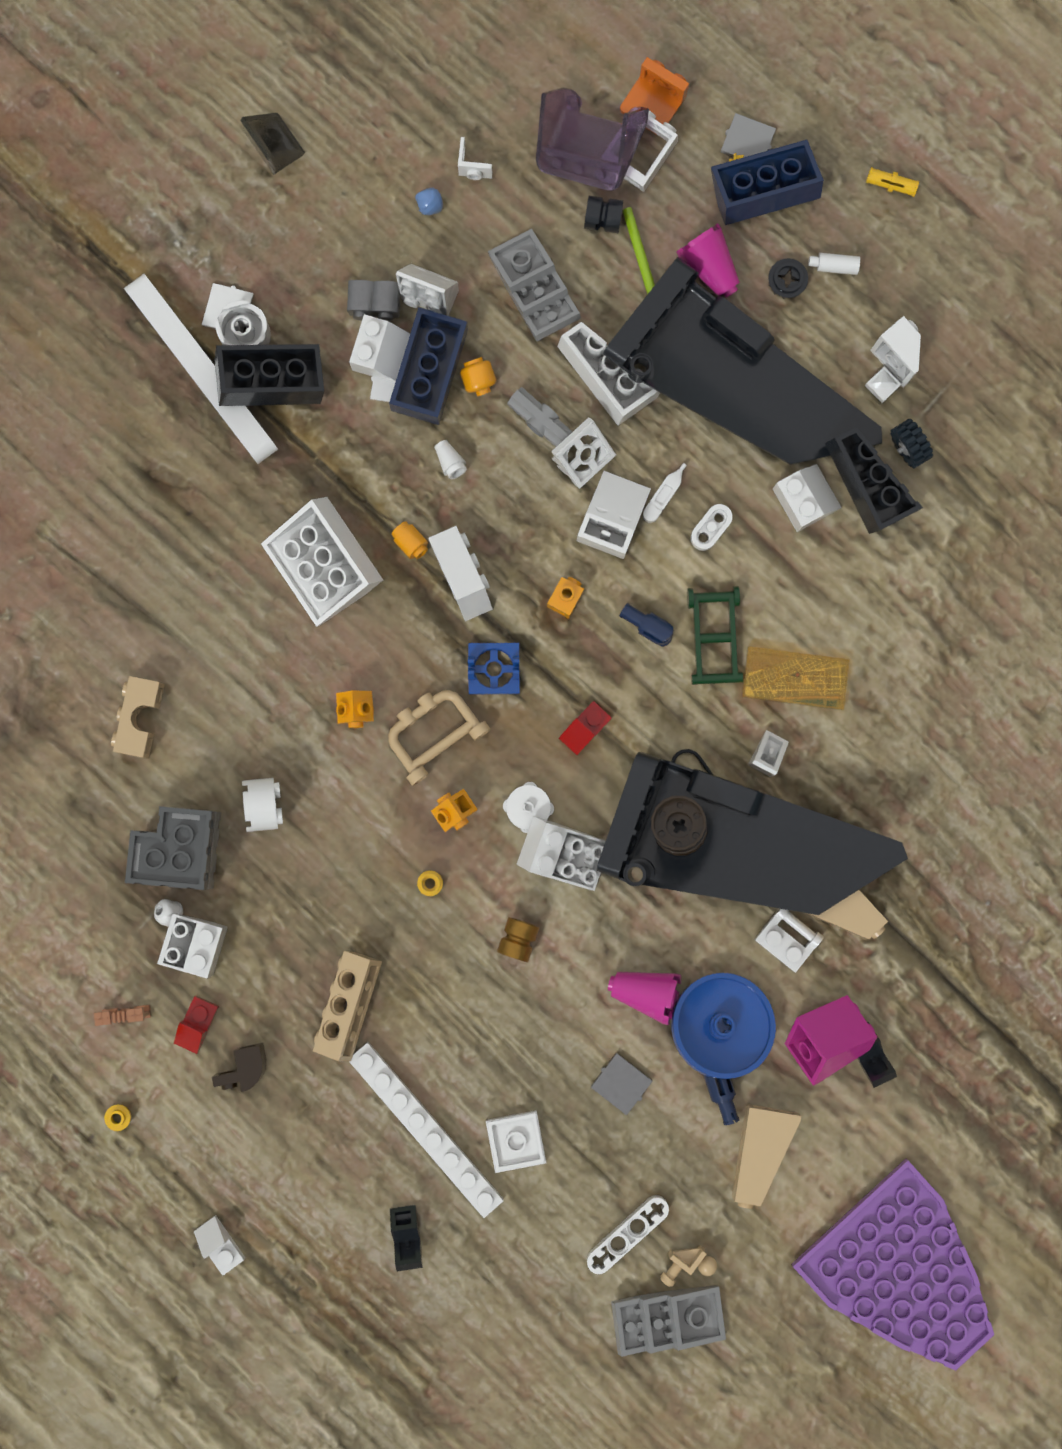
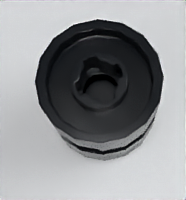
M589 195L584 229L598 231L600 227H603L605 232L619 234L624 200L609 199L607 202H604L603 197Z

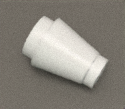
M443 440L435 445L434 448L445 476H448L449 479H455L466 472V461L447 440Z

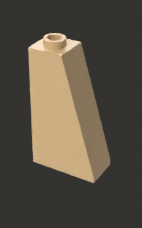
M746 1104L732 1198L734 1202H738L739 1207L753 1209V1205H762L801 1122V1115L798 1112Z

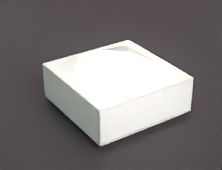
M884 366L865 384V387L883 403L902 384Z

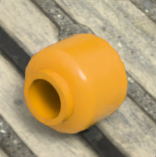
M480 357L463 363L464 367L460 370V375L465 390L468 393L476 392L477 397L491 392L490 387L496 383L491 362Z

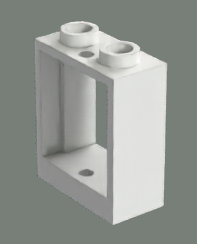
M635 107L602 157V162L604 166L645 192L677 144L678 135L676 134L677 130L669 123L664 122L661 124L655 120L656 116L648 109L643 108L641 110ZM638 123H641L667 141L646 175H643L617 157V154Z

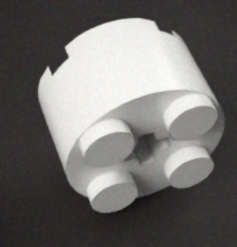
M234 301L229 303L222 309L216 321V332L222 345H269L271 332L266 317L261 309L250 304V302ZM246 327V332L241 333V328Z
M274 778L243 780L242 786L248 785V791L243 792L245 822L251 821V826H247L246 831L278 829V824H283L282 808H276V798H281L279 782L274 783Z

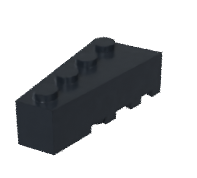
M857 427L825 443L869 534L880 531L923 508L908 493V488L903 483L901 484L894 476L890 466L880 459L877 455L878 452Z

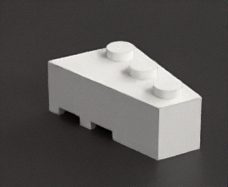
M454 526L429 537L431 547L465 622L493 610L486 589L490 588L485 575L479 576L477 568L480 565L475 554L470 555L467 550L471 546L466 534H460L457 527Z

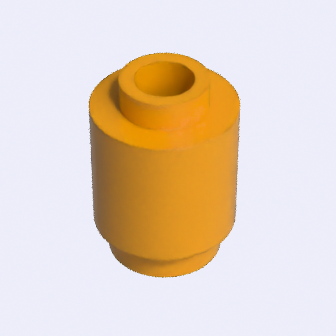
M404 521L393 530L391 535L394 537V542L409 559H419L428 551L427 545L429 542L413 524L409 525L407 521Z

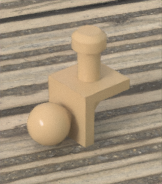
M701 1245L698 1248L673 1251L670 1249L668 1255L674 1263L660 1277L665 1285L671 1287L676 1283L675 1278L682 1269L692 1275L698 1267L702 1275L711 1276L717 1270V1262L713 1257L706 1256L707 1253Z

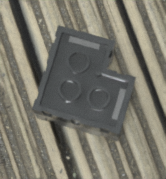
M159 806L158 816L160 818L157 824V832L130 830L125 883L185 889L193 888L197 890L214 888L213 875L216 868V847H218V826L221 812Z

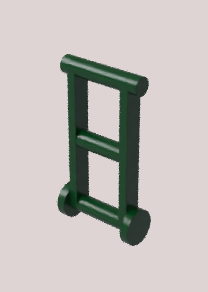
M733 586L732 591L708 593H694L693 588H687L688 609L693 608L696 674L691 675L692 685L743 682V673L738 672L735 625V606L740 605L739 586ZM728 602L729 632L700 634L699 603ZM730 642L731 673L702 674L701 644Z

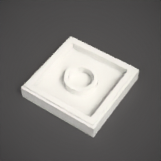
M537 1110L486 1120L495 1173L546 1163Z

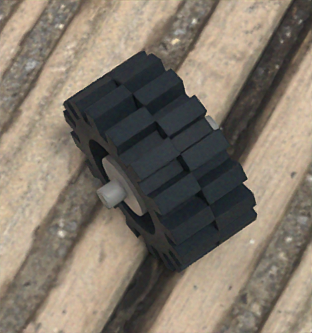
M907 419L890 430V436L892 437V442L895 443V448L903 456L904 461L913 469L933 458V449L930 447V442L926 439L927 436L922 433L921 427L918 428L917 423L913 422L912 419Z

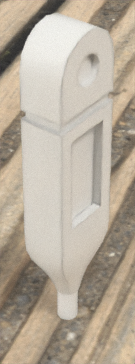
M685 463L665 478L644 509L643 519L646 522L653 523L658 519L679 488L683 470L687 466Z

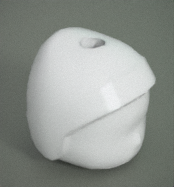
M162 899L155 906L154 918L161 925L169 927L172 914L183 915V907L179 902Z

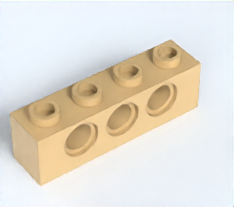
M343 952V956L338 961V972L335 981H333L330 987V997L327 1006L322 1012L320 1029L314 1038L313 1052L336 1061L352 1060L382 961L357 952ZM354 975V976H355V983H354V985L352 986L351 979H352V976ZM345 1000L347 1001L346 1010L343 1007ZM337 1025L339 1026V1034H338V1036L336 1035V1027H337Z

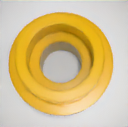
M425 871L419 876L417 886L423 895L434 896L441 891L443 880L439 873ZM432 878L435 881L433 888L426 886L425 882L427 879Z
M121 1104L111 1106L105 1113V1124L113 1131L125 1129L131 1121L129 1109ZM119 1114L121 1116V1122H115L113 1120V1115Z

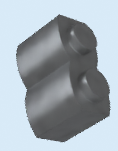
M348 281L347 312L349 316H353V319L362 321L364 314L386 321H392L393 318L399 317L400 291L398 282Z

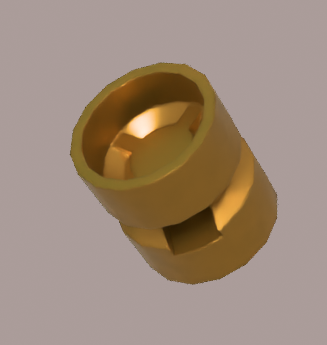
M508 917L504 928L507 936L501 938L497 952L528 962L533 949L530 946V942L536 940L540 927Z

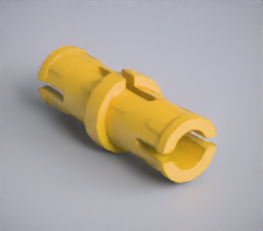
M873 167L870 168L866 180L868 184L887 188L888 192L892 193L894 190L911 195L912 197L915 196L919 185L918 180L915 181L898 176V172L888 173Z

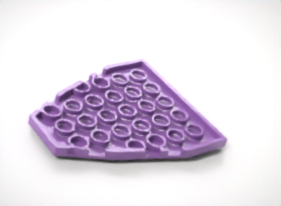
M907 1159L902 1161L791 1264L828 1307L848 1316L852 1321L867 1327L873 1333L897 1347L922 1355L933 1362L942 1363L953 1370H957L994 1336V1331L987 1315L988 1310L980 1291L978 1276L958 1236L956 1226L947 1211V1206L943 1198Z

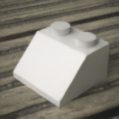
M364 314L349 361L352 371L396 382L410 333L389 321Z
M904 316L886 330L870 350L902 384L903 388L919 371L921 339L916 324L911 320H907Z
M817 464L793 473L777 482L773 487L775 495L796 532L805 529L842 508Z

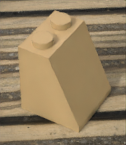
M860 890L820 915L808 914L866 939L871 937L875 939L885 931L884 925L888 922Z

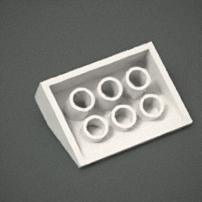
M328 497L310 500L261 543L316 627L322 625L362 598L383 581Z

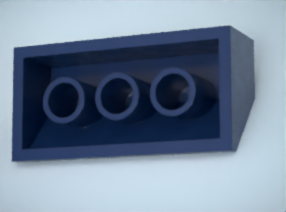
M808 140L711 167L717 205L725 226L821 198L824 180Z

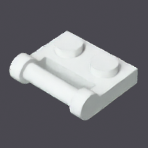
M779 908L754 940L796 973L812 951L821 943L824 936L819 932L815 933L791 914L789 910ZM783 919L809 940L805 946L801 945L780 928L778 923Z

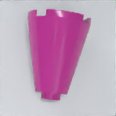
M718 223L676 251L678 257L697 270L698 277L717 296L723 294L727 298L738 290L736 285L740 281L722 228Z
M617 972L616 976L610 977L608 991H611V997L662 1024L670 1025L669 1019H672V1013L679 997V991L675 989L677 984H681L682 976L676 973Z

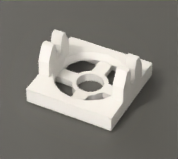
M589 417L551 451L554 455L552 460L557 463V467L569 476L574 485L579 489L616 456L595 422ZM589 435L593 442L590 445L583 444L581 438ZM574 445L577 449L576 457L568 463V452ZM586 448H590V457L582 461L580 458L581 452ZM599 448L598 456H597L596 460H594L595 455H596V450ZM580 464L589 466L585 470H575Z

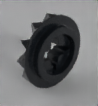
M795 259L779 260L769 271V286L773 290L774 295L777 294L783 299H794L803 293L807 287L808 272L804 265ZM790 270L791 279L795 282H790L786 288L785 280L781 279V277H785Z

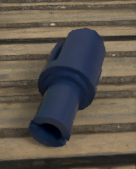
M629 603L622 609L619 617L638 627V634L661 647L667 646L671 642L674 630L670 623L653 612L644 614Z
M703 1075L711 1101L719 1106L723 1124H734L733 1120L737 1123L740 1119L733 1102L736 1091L732 1079H717Z

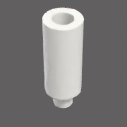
M819 253L818 257L809 256L808 266L817 267V271L858 275L860 256Z

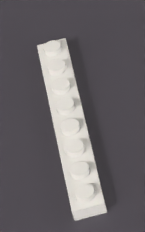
M367 1042L353 1054L352 1060L349 1061L351 1065L480 1215L485 1218L504 1201L502 1196L372 1045Z

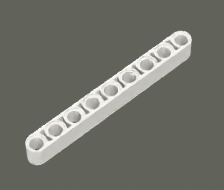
M142 274L127 285L124 290L256 463H261L276 452L278 448L246 406H219L215 365L147 276Z

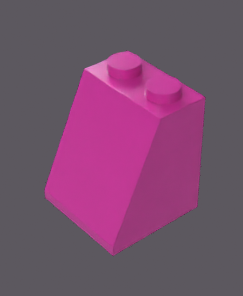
M846 995L797 1017L785 1041V1045L814 1086L868 1052L877 1039L874 1028L867 1023L860 1013L859 1007Z

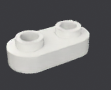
M723 504L712 506L692 531V545L701 551L712 548L732 521L731 510ZM721 515L723 521L720 523L716 522L714 516ZM699 535H706L708 540L706 542H701L699 540Z

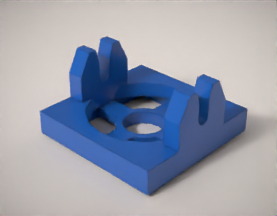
M468 643L469 695L520 694L519 643ZM490 651V660L485 665H475L480 655ZM498 651L507 654L513 665H503L498 660ZM491 662L499 663L502 668L501 673L497 676L489 675L487 673L488 664ZM475 673H485L490 678V687L482 684ZM503 673H513L506 684L498 687V678Z

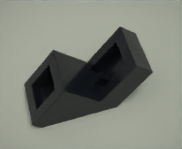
M877 1036L872 1048L857 1058L873 1088L897 1077L896 1071L883 1052L881 1041Z
M416 1205L391 1208L390 1224L394 1241L396 1271L423 1268Z

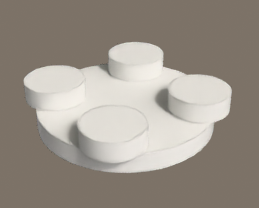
M527 782L523 786L516 788L503 803V809L510 821L524 833H528L533 816L547 820L554 812V806L547 794L533 782Z

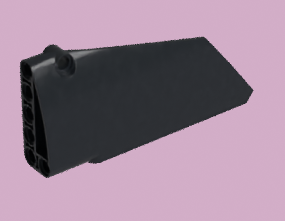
M680 257L674 260L603 352V355L627 372L632 381L636 383L643 382L664 396L790 465L831 456L825 443L855 427L861 431L872 446L882 444L881 426L773 344L775 341L774 337L761 325L727 299L721 296L715 298L698 285L695 281L698 276L697 270ZM642 364L646 367L647 371L643 373L638 372L634 365Z
M638 752L633 761L597 865V871L624 881L630 886L644 885L820 915L904 862L908 857L904 845L900 841L697 769L692 770L645 752ZM671 796H686L695 800L702 807L706 816L707 836L704 844L696 852L687 856H675L665 852L658 845L651 829V817L655 807L662 800ZM683 822L681 825H674L676 833L686 831ZM635 867L640 868L643 872V877L640 881H636L632 877V870Z

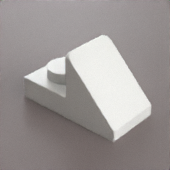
M216 1215L194 1231L203 1258L205 1259L209 1256L222 1276L245 1260L246 1257Z

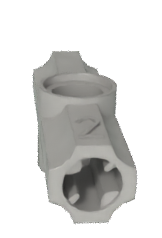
M523 387L518 389L507 402V405L526 421L527 426L541 438L545 437L555 447L572 433L548 405L538 402Z

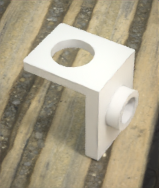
M461 137L458 159L459 176H467L471 180H480L481 178L492 179V164L464 161L465 137Z

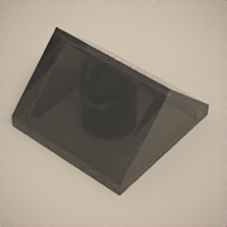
M278 113L241 118L240 121L246 136L273 175L304 155L305 151Z

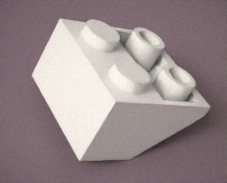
M173 913L157 964L207 979L212 977L228 927L207 920Z

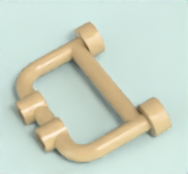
M443 690L434 696L430 692L426 693L418 699L419 707L413 711L408 707L397 715L399 721L389 731L388 742L390 747L410 773L406 778L412 786L418 784L429 775L423 767L426 763L469 733L473 740L476 741L491 730L486 721L479 722L463 698L454 691ZM445 700L453 702L467 722L419 757L412 760L398 740L399 733L413 725L425 714L434 710L441 702Z

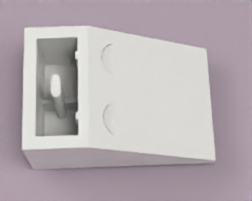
M409 264L397 271L396 278L401 299L404 300L403 302L413 308L420 306L449 316L459 291L457 281L413 264Z
M604 471L577 535V542L624 559L651 488Z
M533 816L517 865L528 872L595 891L601 874L597 871V865L605 840Z

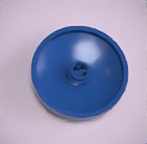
M716 973L696 980L682 992L672 1013L671 1029L675 1046L689 1066L708 1077L732 1079L752 1072L764 1062L774 1043L776 1023L770 1002L754 983L735 974Z

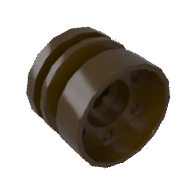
M671 796L662 800L655 807L651 817V829L658 845L665 852L675 856H687L696 852L704 844L707 836V821L702 807L695 800L686 796ZM683 822L686 831L676 833L674 825H681Z

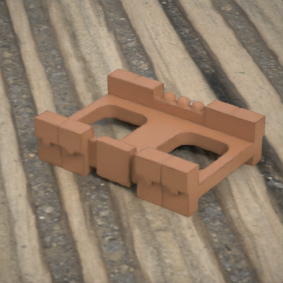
M150 1005L134 1006L132 1009L125 1008L119 1011L118 1008L103 1009L102 1012H95V1026L110 1025L112 1022L116 1023L117 1021L120 1023L121 1020L123 1022L128 1020V1023L144 1021V1018H151Z

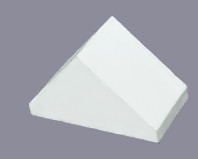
M766 730L748 765L769 777L775 776L789 742Z

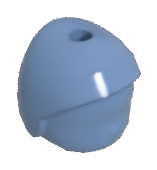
M433 187L427 188L415 195L419 212L423 215H433L442 211L443 200L438 189Z

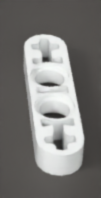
M659 1195L649 1197L602 1239L587 1255L589 1270L595 1274L605 1273L659 1225L669 1212L666 1200ZM655 1202L657 1205L662 1203V1213L654 1212L650 1216L653 1222L649 1223L642 1212L645 1210L648 1215L653 1210L652 1203ZM634 1219L644 1221L645 1227L643 1231L639 1233L633 1232L630 1229L631 1222ZM620 1236L625 1240L623 1249L614 1250L611 1247L610 1243L614 1237ZM606 1246L609 1253L612 1254L614 1257L610 1258L609 1254H607L603 1258V1266H600L599 1264L594 1266L593 1256L596 1255L600 1258L602 1255H604L605 1250L603 1249V1247Z

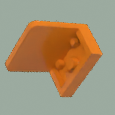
M646 57L641 65L640 77L622 102L620 112L630 117L635 107L641 110L646 108L656 116L655 120L661 124L664 122L670 123L687 97L689 83L682 75L667 70L660 61L651 60Z

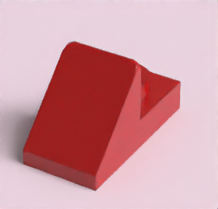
M592 701L558 739L573 753L578 755L612 717L597 703Z
M194 996L184 1020L179 1022L174 1044L198 1054L219 1006Z

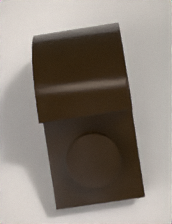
M263 1043L235 1049L233 1052L237 1069L216 1073L212 1076L213 1086H221L222 1090L237 1087V1082H239L241 1092H244L257 1084L266 1070V1055Z

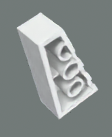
M580 322L561 336L557 347L619 426L657 399L660 393L643 382L636 383L632 381L627 372L603 355L607 342L584 323ZM639 368L636 369V371L643 373Z

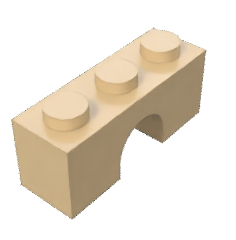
M129 676L128 682L125 681L122 689V696L125 697L123 707L120 706L117 712L118 730L117 732L114 731L111 739V746L114 747L113 752L149 759L154 734L144 732L138 727L137 716L145 708L160 709L165 684Z

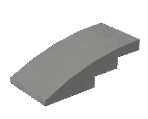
M532 229L488 251V255L536 341L581 319L580 312L569 297L566 286L555 270L554 263Z
M717 1285L664 1291L611 1301L617 1351L621 1357L644 1351L651 1354L672 1348L679 1351L726 1340L720 1290Z

